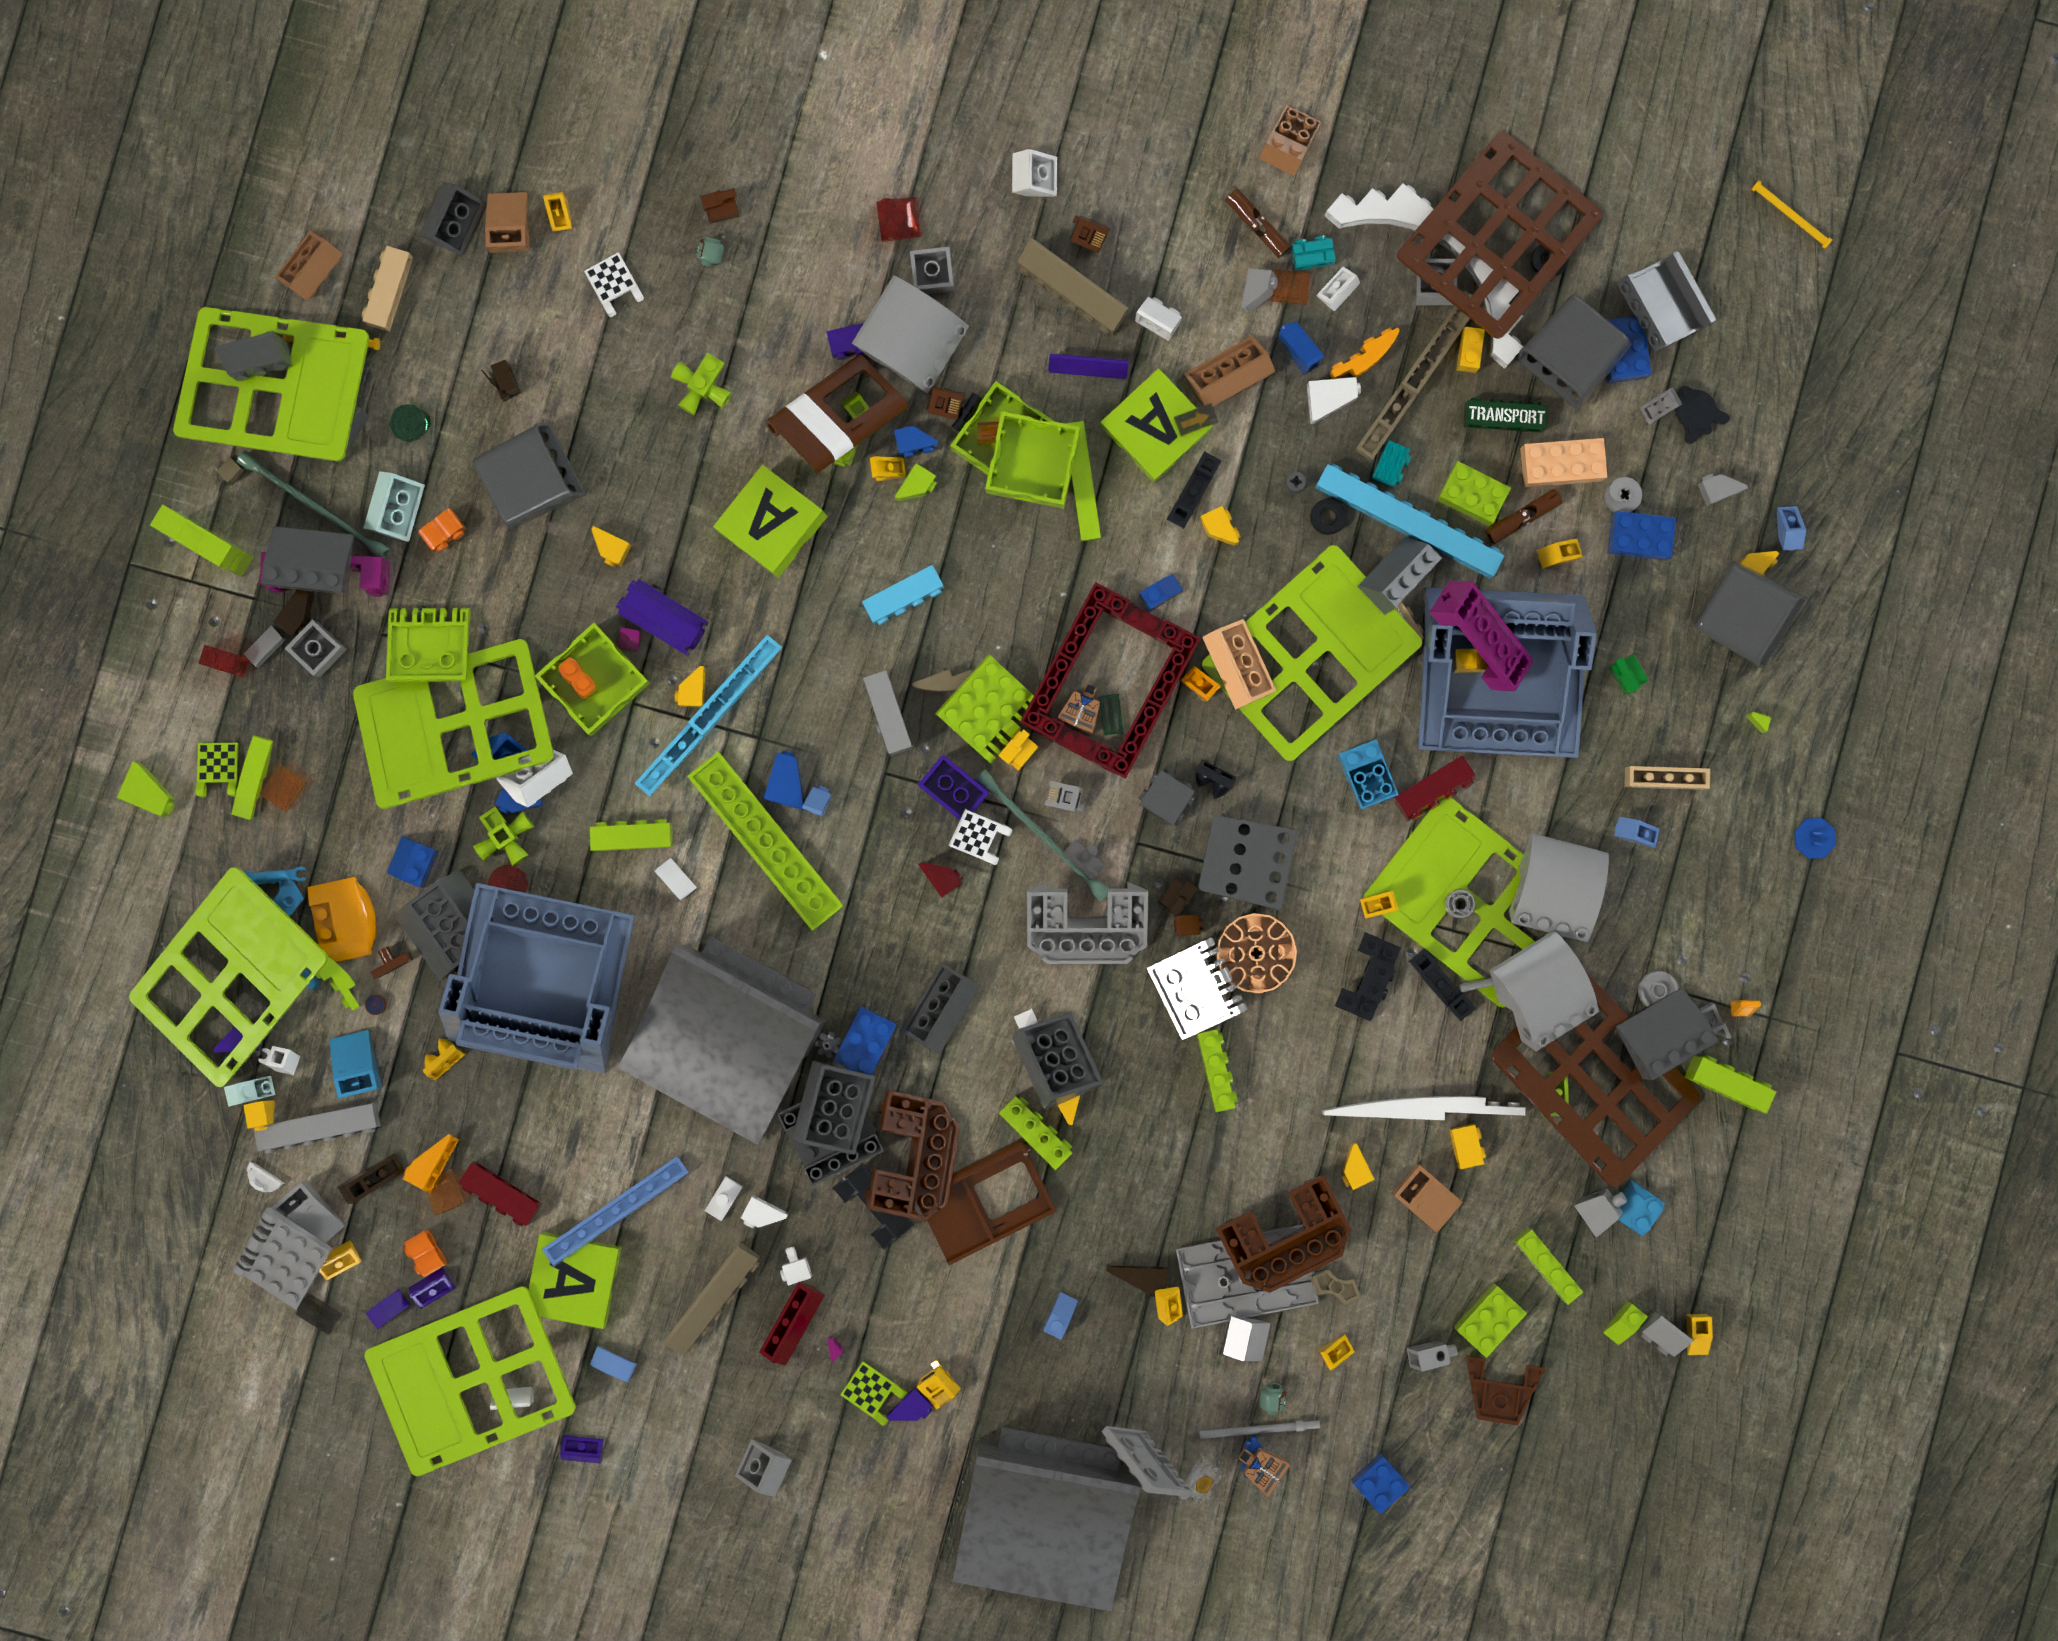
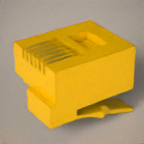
M1025 730L1019 731L998 755L1008 765L1011 764L1018 771L1038 749V746L1028 738L1030 734Z
M936 1359L931 1363L933 1370L920 1378L917 1388L938 1409L955 1398L956 1394L960 1391V1387L952 1379L949 1372L944 1371Z

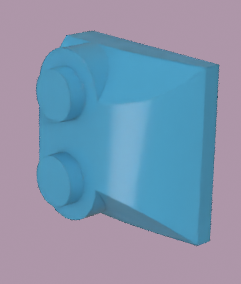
M1630 1180L1622 1192L1627 1199V1203L1620 1206L1623 1213L1618 1220L1643 1237L1662 1213L1665 1203Z

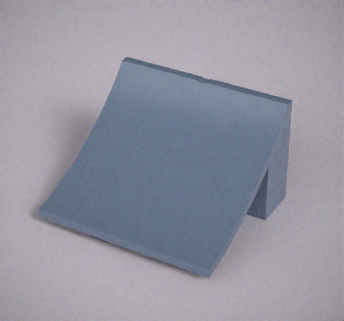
M1425 587L1423 669L1418 750L1578 758L1584 670H1592L1596 641V630L1585 596L1480 590L1534 660L1516 691L1512 692L1490 690L1481 678L1484 672L1453 673V652L1456 649H1475V647L1458 626L1439 625L1430 614V610L1444 588Z
M476 883L458 975L449 974L438 1011L448 1040L455 1042L458 1046L573 1070L581 1068L606 1073L619 992L635 916Z

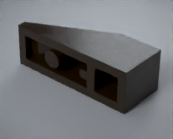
M296 590L273 623L292 637H296L309 623L314 591Z
M392 1154L338 1186V1189L347 1204H354L405 1170L396 1155Z
M1106 1265L1107 1272L1145 1293H1150L1151 1297H1155L1156 1290L1167 1288L1166 1267Z

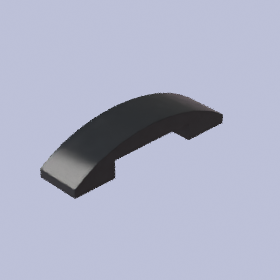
M1204 451L1166 520L1182 529L1185 528L1221 463L1220 459Z
M1424 948L1409 960V963L1430 989L1460 1021L1476 1009Z

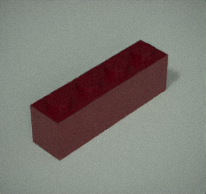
M1460 756L1396 796L1395 804L1407 821L1411 819L1415 821L1423 816V812L1427 809L1433 810L1438 807L1443 799L1449 800L1454 797L1459 789H1467L1473 785L1476 774L1464 757Z
M476 1161L471 1162L459 1181V1184L462 1185V1190L469 1194L475 1193L479 1196L478 1199L486 1205H489V1203L494 1205L498 1213L504 1216L508 1214L513 1218L512 1221L519 1226L529 1225L542 1205L541 1202Z
M798 1282L759 1353L772 1363L786 1366L825 1295L812 1285Z

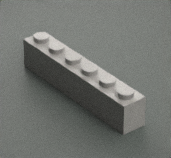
M375 1102L273 1123L272 1125H267V1130L257 1132L254 1130L257 1150H264L265 1154L277 1152V1147L284 1146L285 1150L296 1148V1143L304 1142V1146L316 1144V1139L323 1138L324 1142L335 1140L336 1135L343 1134L344 1138L355 1136V1131L363 1130V1134L375 1132V1127H379L381 1124L377 1103Z

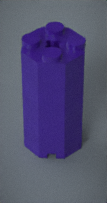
M640 579L637 582L632 580L627 588L629 592L626 597H622L617 603L618 614L684 655L689 656L688 650L696 648L705 633L702 627L703 625L708 626L709 622Z

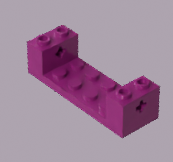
M261 552L259 584H261L266 552ZM352 556L350 569L352 572H360V589L373 597H383V594H389L390 562L382 557ZM265 586L267 590L276 593H283V589L290 590L287 588Z
M1448 581L1430 610V614L1439 625L1458 626L1488 664L1481 678L1490 690L1515 692L1534 660L1473 581Z

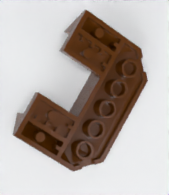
M891 1090L887 1091L878 1113H882L880 1131L912 1137L906 1176L877 1169L873 1170L870 1190L864 1191L868 1210L925 1222L948 1205L960 1125L953 1119L948 1111L949 1108L944 1102Z
M1324 1174L1304 1181V1184L1287 1192L1304 1227L1268 1244L1250 1210L1234 1219L1230 1218L1216 1228L1243 1284L1271 1293L1343 1256L1351 1228Z

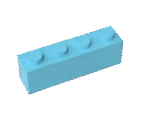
M933 565L867 598L862 603L873 624L878 623V625H882L889 621L888 617L894 614L899 616L905 613L907 607L911 605L916 607L924 603L923 599L931 596V598L940 595L944 586Z

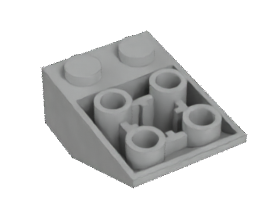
M307 1180L300 1182L271 1207L324 1243L346 1226Z

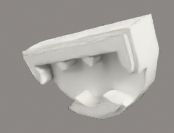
M250 1161L247 1167L249 1183L256 1190L273 1192L285 1184L253 1161Z

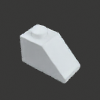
M753 1195L741 1219L744 1220L743 1223L751 1228L755 1226L759 1228L784 1220L789 1213Z

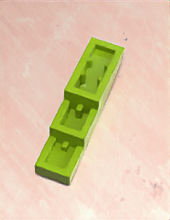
M256 735L252 737L241 772L231 815L248 820L254 817L256 802L260 798L263 779L267 776L273 740Z

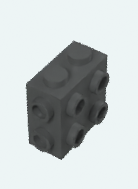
M1166 769L1165 772L1161 770L1159 774L1156 772L1153 774L1149 781L1152 785L1148 791L1144 789L1138 799L1141 800L1140 806L1173 826L1175 823H1180L1185 815L1182 813L1185 806L1190 807L1196 797L1192 796L1195 791L1192 790L1193 786L1184 780L1179 782L1175 779L1176 775Z

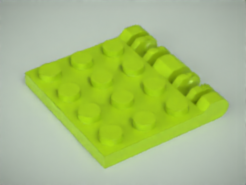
M401 608L400 622L399 609H389L386 661L387 682L467 681L470 608H461L460 622L458 608H453L452 622H447L446 608L440 609V622H438L437 608H422L421 622H419V608L413 609L412 622H407L408 613L406 608Z
M988 654L935 714L991 764L996 757L985 747L988 746L997 755L1001 753L1000 749L990 741L996 736L1003 745L1007 746L1009 742L999 731L1002 730L1011 739L1014 738L1021 728L1011 718L1014 716L1017 720L1021 721L1023 716L1018 714L1017 711L1021 707L1027 710L1028 705L1025 702L1028 701L1030 703L1034 695Z

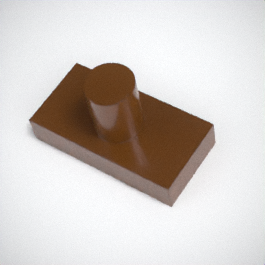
M389 946L378 951L384 965L370 973L374 979H379L414 959L410 953H404L395 958Z

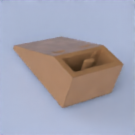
M1286 105L1259 159L1295 176L1322 122Z
M527 192L487 195L485 238L486 248L490 253L530 251Z
M1417 1163L1391 1193L1436 1233L1463 1203Z

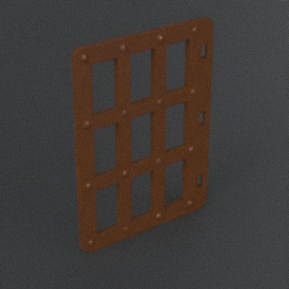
M1499 132L1399 249L1397 258L1492 337L1501 339L1549 281L1552 282L1557 276L1556 272L1602 218V211L1505 132ZM1490 149L1495 153L1491 160L1485 157ZM1512 157L1529 172L1506 199L1488 183L1509 158ZM1539 179L1557 194L1533 221L1520 211L1516 205ZM1454 192L1460 196L1455 203L1449 199ZM1480 194L1497 210L1474 237L1456 221ZM1568 202L1584 217L1561 244L1543 228L1563 204ZM1508 217L1523 229L1525 233L1505 257L1501 259L1484 244L1505 218ZM1448 232L1464 245L1465 249L1445 273L1441 275L1427 264L1424 259ZM1419 235L1423 238V241L1416 245L1413 241ZM1535 239L1553 255L1529 282L1515 271L1512 266ZM1476 255L1491 267L1493 271L1469 298L1454 286L1452 282ZM1504 278L1521 293L1497 321L1481 308L1480 304L1499 281Z
M1586 972L1593 987L1598 1007L1607 1017L1593 1031L1585 1022L1573 1028L1583 1041L1570 1055L1556 1040L1544 1046L1560 1064L1546 1079L1517 1050V1047L1522 1043L1517 1026L1492 1050L1491 1059L1610 1187H1617L1624 1182L1700 1102L1701 1096L1695 1087L1674 1067L1662 1076L1682 1098L1668 1112L1640 1082L1642 1077L1637 1067L1635 1066L1630 1071L1604 1044L1602 1039L1615 1026L1629 1019V1017ZM1592 1050L1621 1080L1608 1095L1578 1065ZM1511 1065L1519 1072L1516 1077L1508 1069ZM1568 1074L1597 1104L1596 1108L1584 1120L1555 1090ZM1629 1091L1659 1121L1646 1136L1616 1106ZM1554 1111L1562 1118L1559 1123L1550 1115ZM1606 1115L1635 1145L1622 1161L1593 1131V1128ZM1597 1157L1605 1164L1602 1169L1594 1162Z

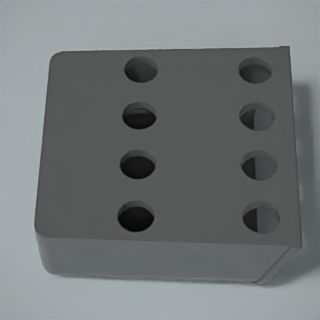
M1573 294L1529 342L1521 348L1517 361L1579 411L1630 349L1631 342L1611 322L1579 296ZM1528 355H1532L1538 361L1535 363H1530L1528 361ZM1544 366L1552 372L1551 375L1543 374ZM1558 379L1562 380L1568 386H1566L1565 388L1559 387L1557 384ZM1574 391L1578 395L1579 400L1573 399L1572 394Z
M537 423L473 460V464L501 520L510 529L523 525L586 495L550 423ZM541 433L549 435L548 442H544ZM550 450H555L558 453L556 460H553L549 452ZM558 468L566 469L567 475L562 478ZM573 485L576 491L572 492L567 486Z
M1733 560L1727 565L1694 619L1693 624L1699 632L1755 664L1757 667L1764 668L1808 597Z
M1215 816L1210 826L1198 889L1202 892L1281 911L1298 830ZM1287 833L1289 841L1286 844H1282L1283 837ZM1281 852L1285 855V860L1283 863L1278 864ZM1278 872L1281 880L1278 883H1273L1275 873ZM1271 892H1274L1277 896L1274 903H1270Z

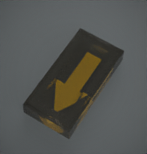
M1211 403L1174 417L1181 437L1218 423Z

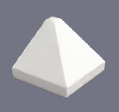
M1032 1008L1014 1016L1019 1029L1038 1023Z

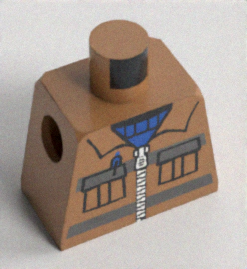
M1086 684L1082 694L1074 691L1057 720L1092 734L1100 705L1099 701L1093 699L1097 688Z
M1260 1447L1254 1454L1244 1448L1238 1459L1247 1464L1243 1469L1244 1474L1268 1497L1290 1466L1286 1459Z

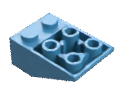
M1377 739L1337 754L1344 775L1361 809L1399 795Z
M369 1030L329 1039L333 1080L338 1099L383 1088Z

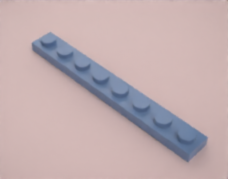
M678 1156L544 1247L542 1249L551 1264L556 1266L687 1176L689 1172Z

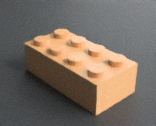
M1604 438L1524 444L1520 448L1524 487L1601 482L1607 478Z

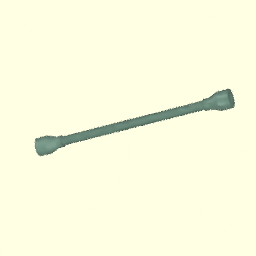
M244 450L237 459L239 465L261 474L335 526L344 530V532L354 535V539L362 543L372 556L382 558L387 556L390 548L386 545L366 538L360 532L341 521L335 515L264 468L256 457L248 451Z
M986 770L975 779L984 789L1000 798L999 800L1007 805L1018 818L1020 817V820L1027 827L1029 826L1049 848L1053 849L1067 865H1070L1069 867L1086 881L1093 895L1100 902L1108 895L1109 888L1095 878L1091 880L1062 854L1064 850L1057 843L1053 842L1039 826H1036L1037 824L1029 819L1009 797L1005 796L999 789L1000 787L996 785L993 777Z

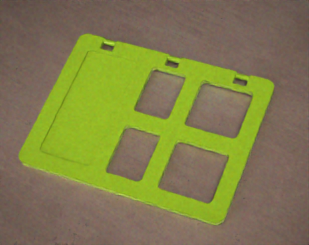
M210 307L201 308L196 320L173 428L174 434L184 439L337 462L343 460L347 450L369 344V334L365 330L338 327L335 325L227 311ZM222 315L231 316L230 322L221 321ZM279 323L288 324V329H278ZM218 325L251 330L250 337L271 331L275 334L293 336L294 341L290 356L292 365L288 366L286 377L279 379L254 375L248 377L247 380L237 381L224 370L204 368L203 361L211 326ZM337 331L345 332V339L336 338ZM205 382L239 388L232 426L229 430L191 425L190 422L199 383ZM257 390L282 394L275 432L271 437L246 432L254 392Z
M1335 545L1329 546L1245 622L1252 638H1256L1282 666L1283 671L1272 680L1277 690L1276 692L1239 709L1287 761L1295 760L1422 645L1421 637L1395 609L1384 615L1357 587L1366 578L1365 575ZM1321 562L1325 567L1315 574L1312 568ZM1274 603L1278 609L1269 616L1266 610ZM1286 607H1290L1317 637V641L1296 659L1292 658L1266 629V625ZM1326 651H1330L1357 681V685L1337 703H1333L1306 673V669ZM1209 654L1203 660L1202 667L1229 697ZM1291 682H1296L1323 712V716L1293 743H1289L1262 714L1261 710Z
M518 639L468 654L467 681H460L466 710L455 715L437 719L429 682H387L386 678L359 685L354 689L353 697L375 800L379 808L386 810L407 802H414L462 788V786L472 783L475 784L517 772L527 767L541 765L553 759L554 751L529 646L525 640ZM515 656L524 693L520 696L481 706L473 669L484 664ZM525 709L529 710L537 744L536 748L494 760L485 725L486 721ZM470 726L478 757V765L449 773L441 735ZM530 756V762L520 764L519 759ZM470 774L471 779L460 782V776ZM410 791V797L400 799L399 794Z
M1452 798L1449 800L1443 799L1438 807L1428 811L1364 894V898L1393 891L1398 910L1382 914V916L1468 983L1486 979L1467 964V960L1491 929L1495 928L1522 950L1535 942L1504 917L1505 911L1513 902L1521 881L1519 865L1524 854ZM1458 811L1468 817L1465 822H1462L1455 816ZM1507 849L1517 855L1513 861L1504 854ZM1493 853H1496L1514 867L1517 873L1492 905H1488L1468 889V884ZM1455 890H1465L1475 900L1473 911L1480 916V921L1457 951L1451 952L1433 938L1431 932L1447 912L1445 909L1447 895ZM1461 898L1457 899L1464 904V901ZM1494 986L1476 989L1498 1007H1506L1498 1002Z
M234 867L226 872L130 992L129 998L215 1086L223 1087L229 1083L238 1069L247 1061L270 1033L274 1025L310 984V981L328 961V955L240 868ZM198 932L204 935L228 959V964L214 982H211L183 954L184 949ZM171 965L201 993V998L178 1026L148 997L150 991ZM308 968L311 973L305 979L302 974ZM240 973L270 1001L269 1007L255 1024L225 996V991ZM213 1006L243 1035L242 1040L220 1067L190 1039V1034ZM271 1013L274 1019L268 1024L265 1019ZM234 1058L238 1063L232 1069L228 1064Z
M523 1286L371 1347L364 1355L408 1467L414 1476L424 1475L572 1415L576 1410L575 1402L529 1290ZM516 1304L521 1310L534 1346L496 1361L484 1336L479 1319ZM462 1326L467 1332L480 1368L455 1378L449 1368L438 1336ZM541 1361L557 1402L526 1416L518 1417L502 1380V1375L533 1362ZM487 1383L503 1424L477 1434L462 1400L461 1392L479 1384ZM552 1410L554 1417L545 1420L543 1413ZM496 1433L498 1439L489 1442L487 1436ZM440 1455L442 1462L433 1464L431 1458Z

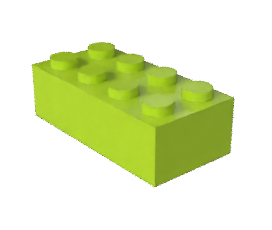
M1708 1055L1693 1056L1684 1076L1686 1079L1754 1111L1767 1114L1776 1095V1091L1771 1089L1772 1085L1763 1081H1753L1754 1077L1747 1073L1739 1071L1736 1073L1734 1072L1736 1068L1730 1065L1716 1064L1717 1059Z

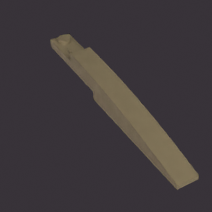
M1465 290L1464 294L1470 298L1472 295ZM1454 306L1355 449V451L1368 460H1373L1470 318Z

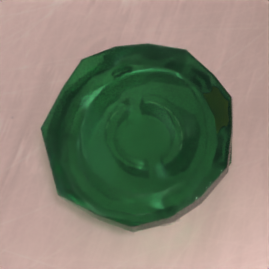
M410 404L401 405L394 409L389 423L394 437L405 442L421 439L420 437L428 431L431 425L430 416L416 405Z

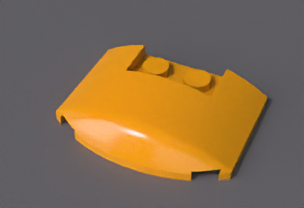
M356 877L308 887L309 907H311L318 944L327 953L328 957L335 962L368 956L373 953L371 949L377 936L375 910L368 892L357 882L358 879Z

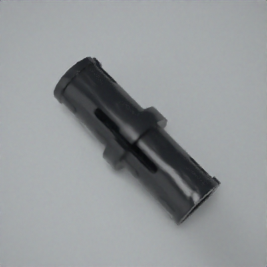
M972 393L965 406L960 408L958 419L955 420L951 427L960 432L964 425L974 416V412L983 399Z

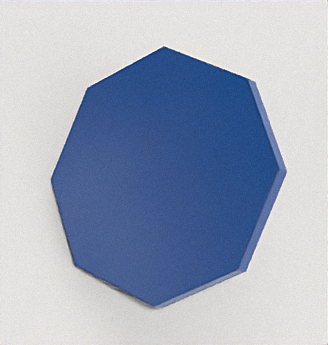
M1822 818L1805 819L1794 831L1795 848L1808 859L1825 858L1836 845L1835 829Z

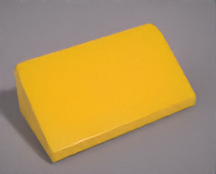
M347 1241L331 1250L320 1270V1274L326 1281L362 1262L353 1243Z
M1179 1287L1155 1291L1159 1320L1166 1326H1169L1183 1317Z

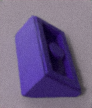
M440 1268L409 1287V1294L418 1307L422 1309L455 1289V1286L444 1268Z
M563 1435L560 1457L562 1460L600 1464L604 1440Z

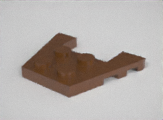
M1466 1355L1476 1418L1518 1425L1533 1392L1538 1386L1541 1376L1545 1372V1368L1526 1364L1523 1385L1483 1379L1485 1358Z

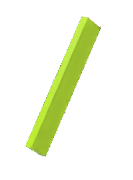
M1084 421L1065 423L1080 427L1071 476L1081 542L1101 539Z

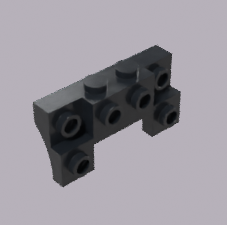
M1364 932L1357 951L1371 957L1368 960L1356 992L1341 988L1334 1006L1371 1021L1378 1003L1381 1000L1384 1001L1387 996L1388 989H1386L1388 981L1392 982L1395 976L1394 964L1401 947Z
M861 1163L832 1189L836 1191L844 1203L857 1194L867 1206L864 1191L870 1190L872 1173L864 1163ZM870 1210L882 1224L871 1235L881 1245L883 1250L914 1226L910 1218Z

